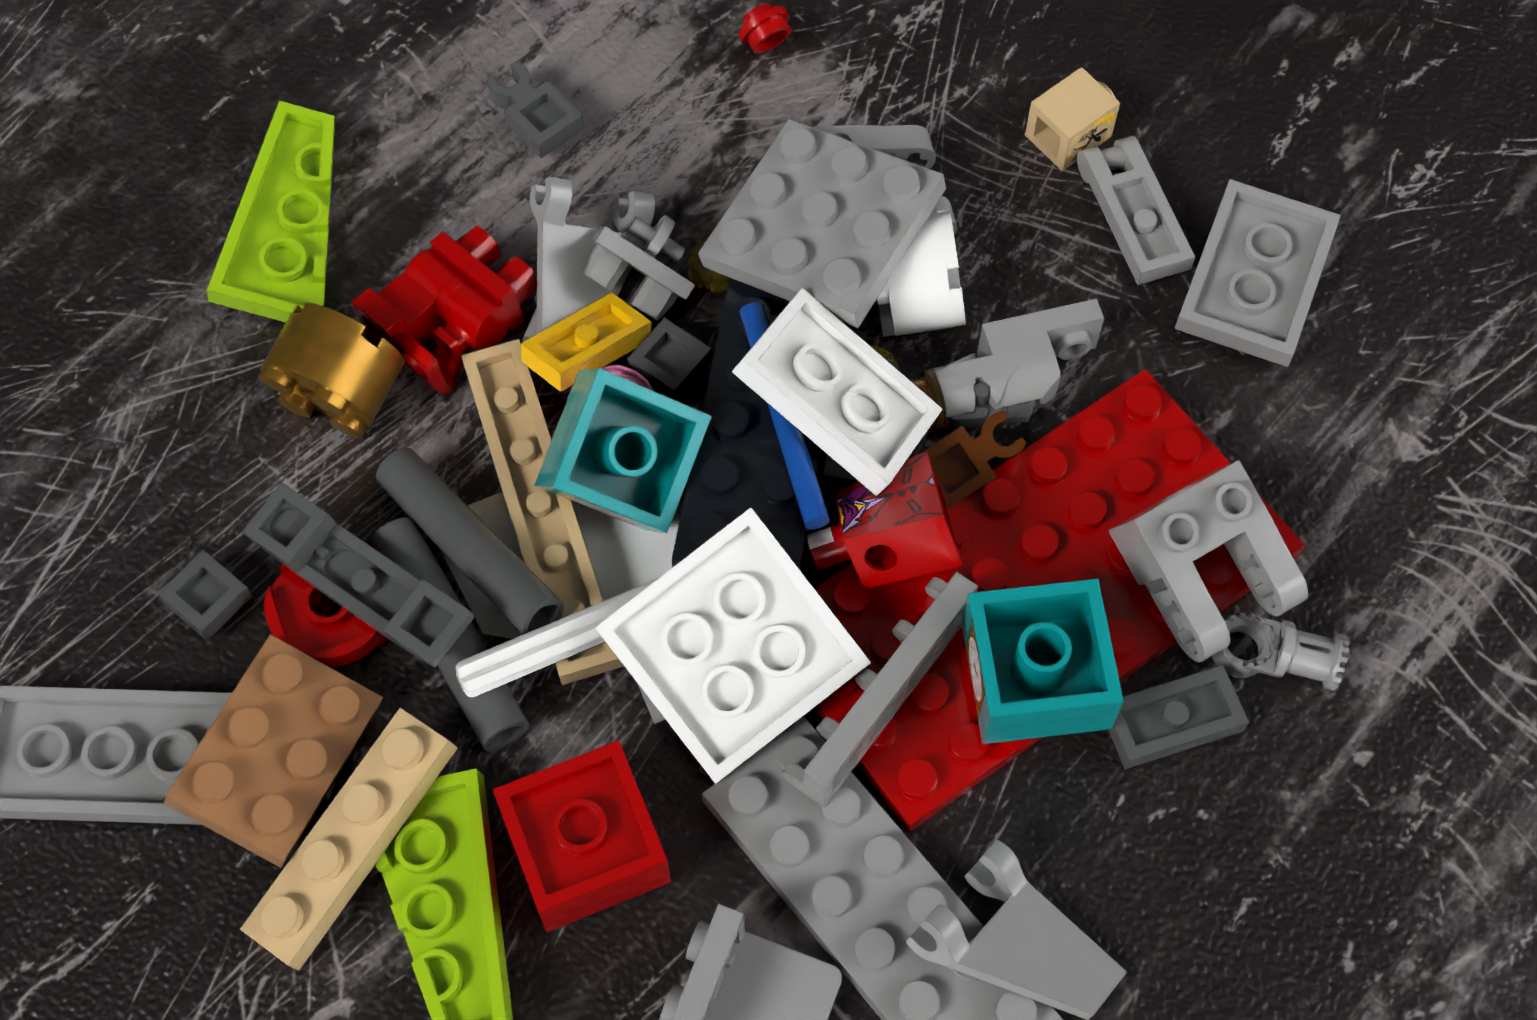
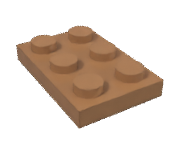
M270 634L167 792L164 804L282 868L379 708L383 697Z

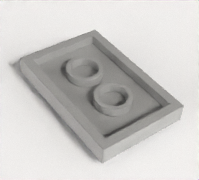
M1229 179L1175 329L1288 367L1294 355L1341 215Z

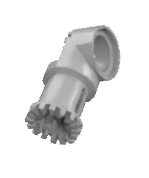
M1240 613L1237 616L1232 615L1229 619L1225 620L1229 634L1239 632L1249 635L1255 640L1259 653L1257 658L1251 660H1242L1235 657L1228 647L1214 654L1212 658L1216 666L1224 665L1228 675L1235 678H1247L1257 673L1281 678L1285 673L1321 681L1324 689L1335 691L1339 687V683L1342 681V673L1345 671V668L1340 666V662L1347 663L1348 658L1342 657V655L1347 656L1349 653L1348 646L1350 642L1347 635L1337 633L1333 638L1297 630L1294 622L1284 620L1279 622L1258 617L1252 613L1250 616H1246V613Z

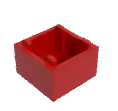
M619 740L492 789L546 933L671 883L668 860Z

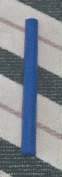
M758 302L746 304L739 311L750 349L769 327L763 305ZM768 404L805 528L809 530L821 528L827 525L830 519L803 433Z

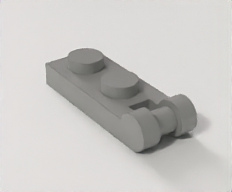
M1129 136L1115 140L1114 147L1104 150L1094 146L1078 151L1077 164L1080 175L1084 182L1090 184L1137 285L1191 270L1195 255L1136 137ZM1120 169L1122 173L1112 175L1111 171Z

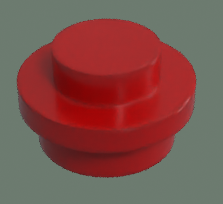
M769 3L759 5L743 17L742 22L744 26L740 29L738 37L743 45H750L754 53L767 52L781 44L791 34L792 29L788 24L790 15L784 6L772 7Z

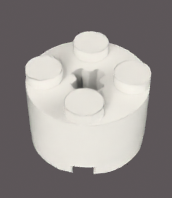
M949 209L932 210L877 297L883 337L966 325L962 287H960L958 257Z

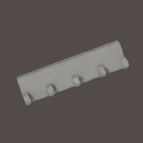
M958 572L955 573L948 583L937 577H933L925 587V591L935 601L915 626L906 620H899L892 633L902 642L878 674L868 668H864L855 677V682L864 690V693L840 724L829 717H824L817 726V731L827 741L805 769L793 762L786 766L781 774L791 785L821 806H826L962 627L961 623L968 593L977 592L978 585Z

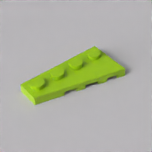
M283 101L278 102L207 288L208 302L282 322L288 320L296 305H299L301 309H303L306 303L324 306L335 136L334 115Z
M475 768L439 776L375 865L384 878L393 903L390 907L398 929L404 933L413 958L411 964L431 1019L513 1020L484 775Z

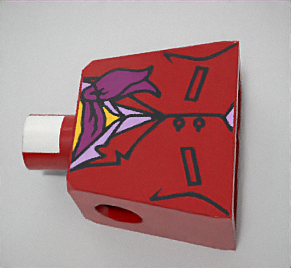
M928 452L906 460L890 484L877 496L861 482L841 489L835 495L840 524L807 535L809 548L818 570L852 560L861 584L869 588L949 570L963 565L947 501Z

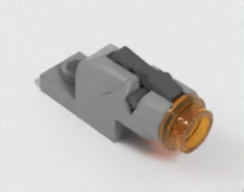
M1092 299L982 324L977 350L978 358L973 353L945 366L922 370L920 377L909 380L942 408V411L932 423L934 429H958L962 425L964 428L982 427L987 418L1000 411H1005L1008 415V418L1001 424L1025 423L1030 420L1034 406L1046 404L1056 396L1061 377L1056 357L1064 360L1075 359L1086 354L1091 349H1096L1104 316L1098 300Z

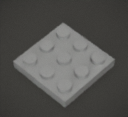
M788 119L698 252L701 263L707 269L788 301H791L803 288L840 321L858 328L946 190L944 174Z

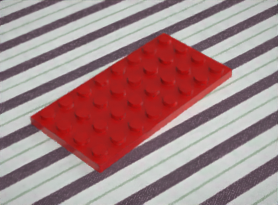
M1145 369L995 468L993 472L997 477L948 508L962 566L869 588L861 584L852 563L814 589L871 662L865 668L878 674L902 643L892 633L899 620H906L915 626L935 601L925 591V587L933 577L940 578L948 583L955 573L958 572L978 585L977 592L1099 579L1116 667L1121 683L1175 645L1177 641L1145 584L1138 585L1108 530L1204 475L1231 463ZM1260 496L1293 559H1296L1301 555L1306 545ZM1224 544L1193 561L1219 612L1251 591ZM961 627L858 762L857 767L907 832L910 833L1043 737L982 744ZM858 673L813 708L821 720L824 717H829L837 723H841L864 693V690L855 682V677Z

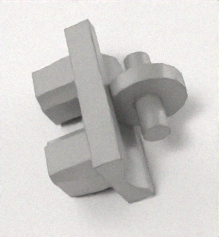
M664 215L655 227H652L637 216L634 218L627 232L644 242L641 249L606 226L602 227L599 225L590 239L596 245L590 253L583 274L609 291H612L627 265L645 275L646 277L629 303L654 320L658 321L673 305L677 297L686 300L695 284L655 259L656 255L660 252L677 263L686 249L669 238L675 221L667 215Z

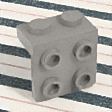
M718 904L711 923L703 920L698 922L686 953V959L693 961L694 965L685 987L673 984L664 1003L659 1020H828L841 986L842 975L840 970L834 965L746 932L744 913Z

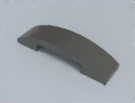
M284 483L277 487L242 531L254 543L348 612L434 668H436L475 617L470 610L423 578L419 580L337 524L328 513Z

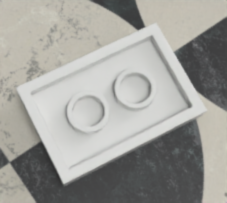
M803 288L788 303L732 371L733 374L876 496L890 484L942 411L938 404Z

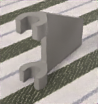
M555 177L546 178L545 186L535 184L531 187L530 206L538 226L537 334L611 292L618 296L632 268L627 265L612 291H609L583 274L590 253L596 245L590 241L596 229L565 223L572 201L571 180ZM631 191L629 192V199L617 198L613 203V221L619 231L615 233L641 249L644 242L627 232V229L636 216L651 225L655 212L654 194Z
M996 840L964 876L966 881L979 893L1004 901V904L971 942H968L957 917L945 906L938 904L906 940V943L918 956L926 961L954 969L1089 1020L1122 980L1127 971L1036 890L1024 877L1014 852L1007 845Z

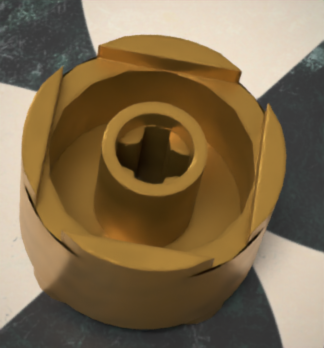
M306 303L303 309L299 305H296L262 364L258 378L267 386L281 392L277 401L286 409L306 418H309L315 409L331 416L329 423L333 427L351 437L360 439L366 428H369L373 423L405 361L401 353L384 338L381 339L377 347L372 345L362 336L366 327L363 324L330 308L314 303Z

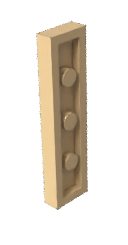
M399 708L240 930L286 965L300 970L458 747Z

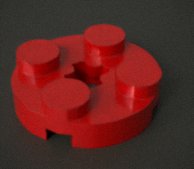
M284 564L279 568L282 574L275 580L272 590L268 587L264 598V612L273 636L330 668L358 661L372 652L374 648L385 644L388 638L343 607L340 608L338 614L327 617L325 614L316 615L314 609L323 605L321 596L325 594Z

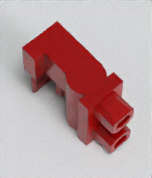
M478 225L456 241L442 231L430 241L431 249L424 250L410 261L405 271L379 293H376L369 287L352 301L361 324L366 326L364 329L366 334L377 344L380 343L382 338L392 344L403 356L404 364L442 395H447L454 391L458 375L464 366L461 355H464L463 352L467 348H474L478 351L496 346L505 337L508 330L513 333L525 322L520 305L537 288L534 271L517 256L512 257L495 273L488 268L502 255L498 244L492 236ZM432 336H434L437 343V349L434 353H431L423 346Z

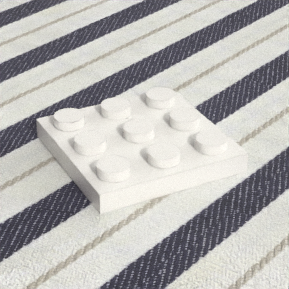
M752 508L745 511L595 627L715 784L871 663Z

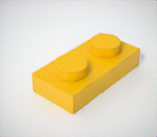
M611 292L522 342L521 361L562 392L574 384L579 370L603 368L636 349L651 333V321Z

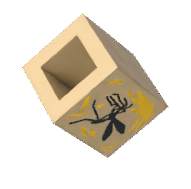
M1081 67L1031 102L1025 136L1063 172L1077 162L1078 151L1094 146L1098 147L1112 137L1120 102L1105 83L1096 81Z

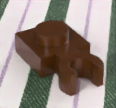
M1005 411L994 413L987 418L980 429V436L974 440L971 439L962 425L922 452H928L948 508L997 477L987 461L993 457L998 459L1011 458L1025 447L1026 442L1023 437L1013 442L1010 446H1001L994 440V428L1008 418Z

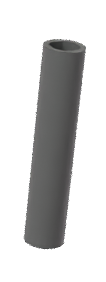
M411 448L398 449L381 462L376 473L377 483L522 635L560 619L564 609L563 602Z
M399 518L388 522L372 535L370 539L372 548L419 580L423 578L461 604L412 518ZM470 622L437 666L483 749L495 751L510 745L524 735L529 729V722L507 683L476 697H468L462 690L456 675L457 663L487 650L473 623Z

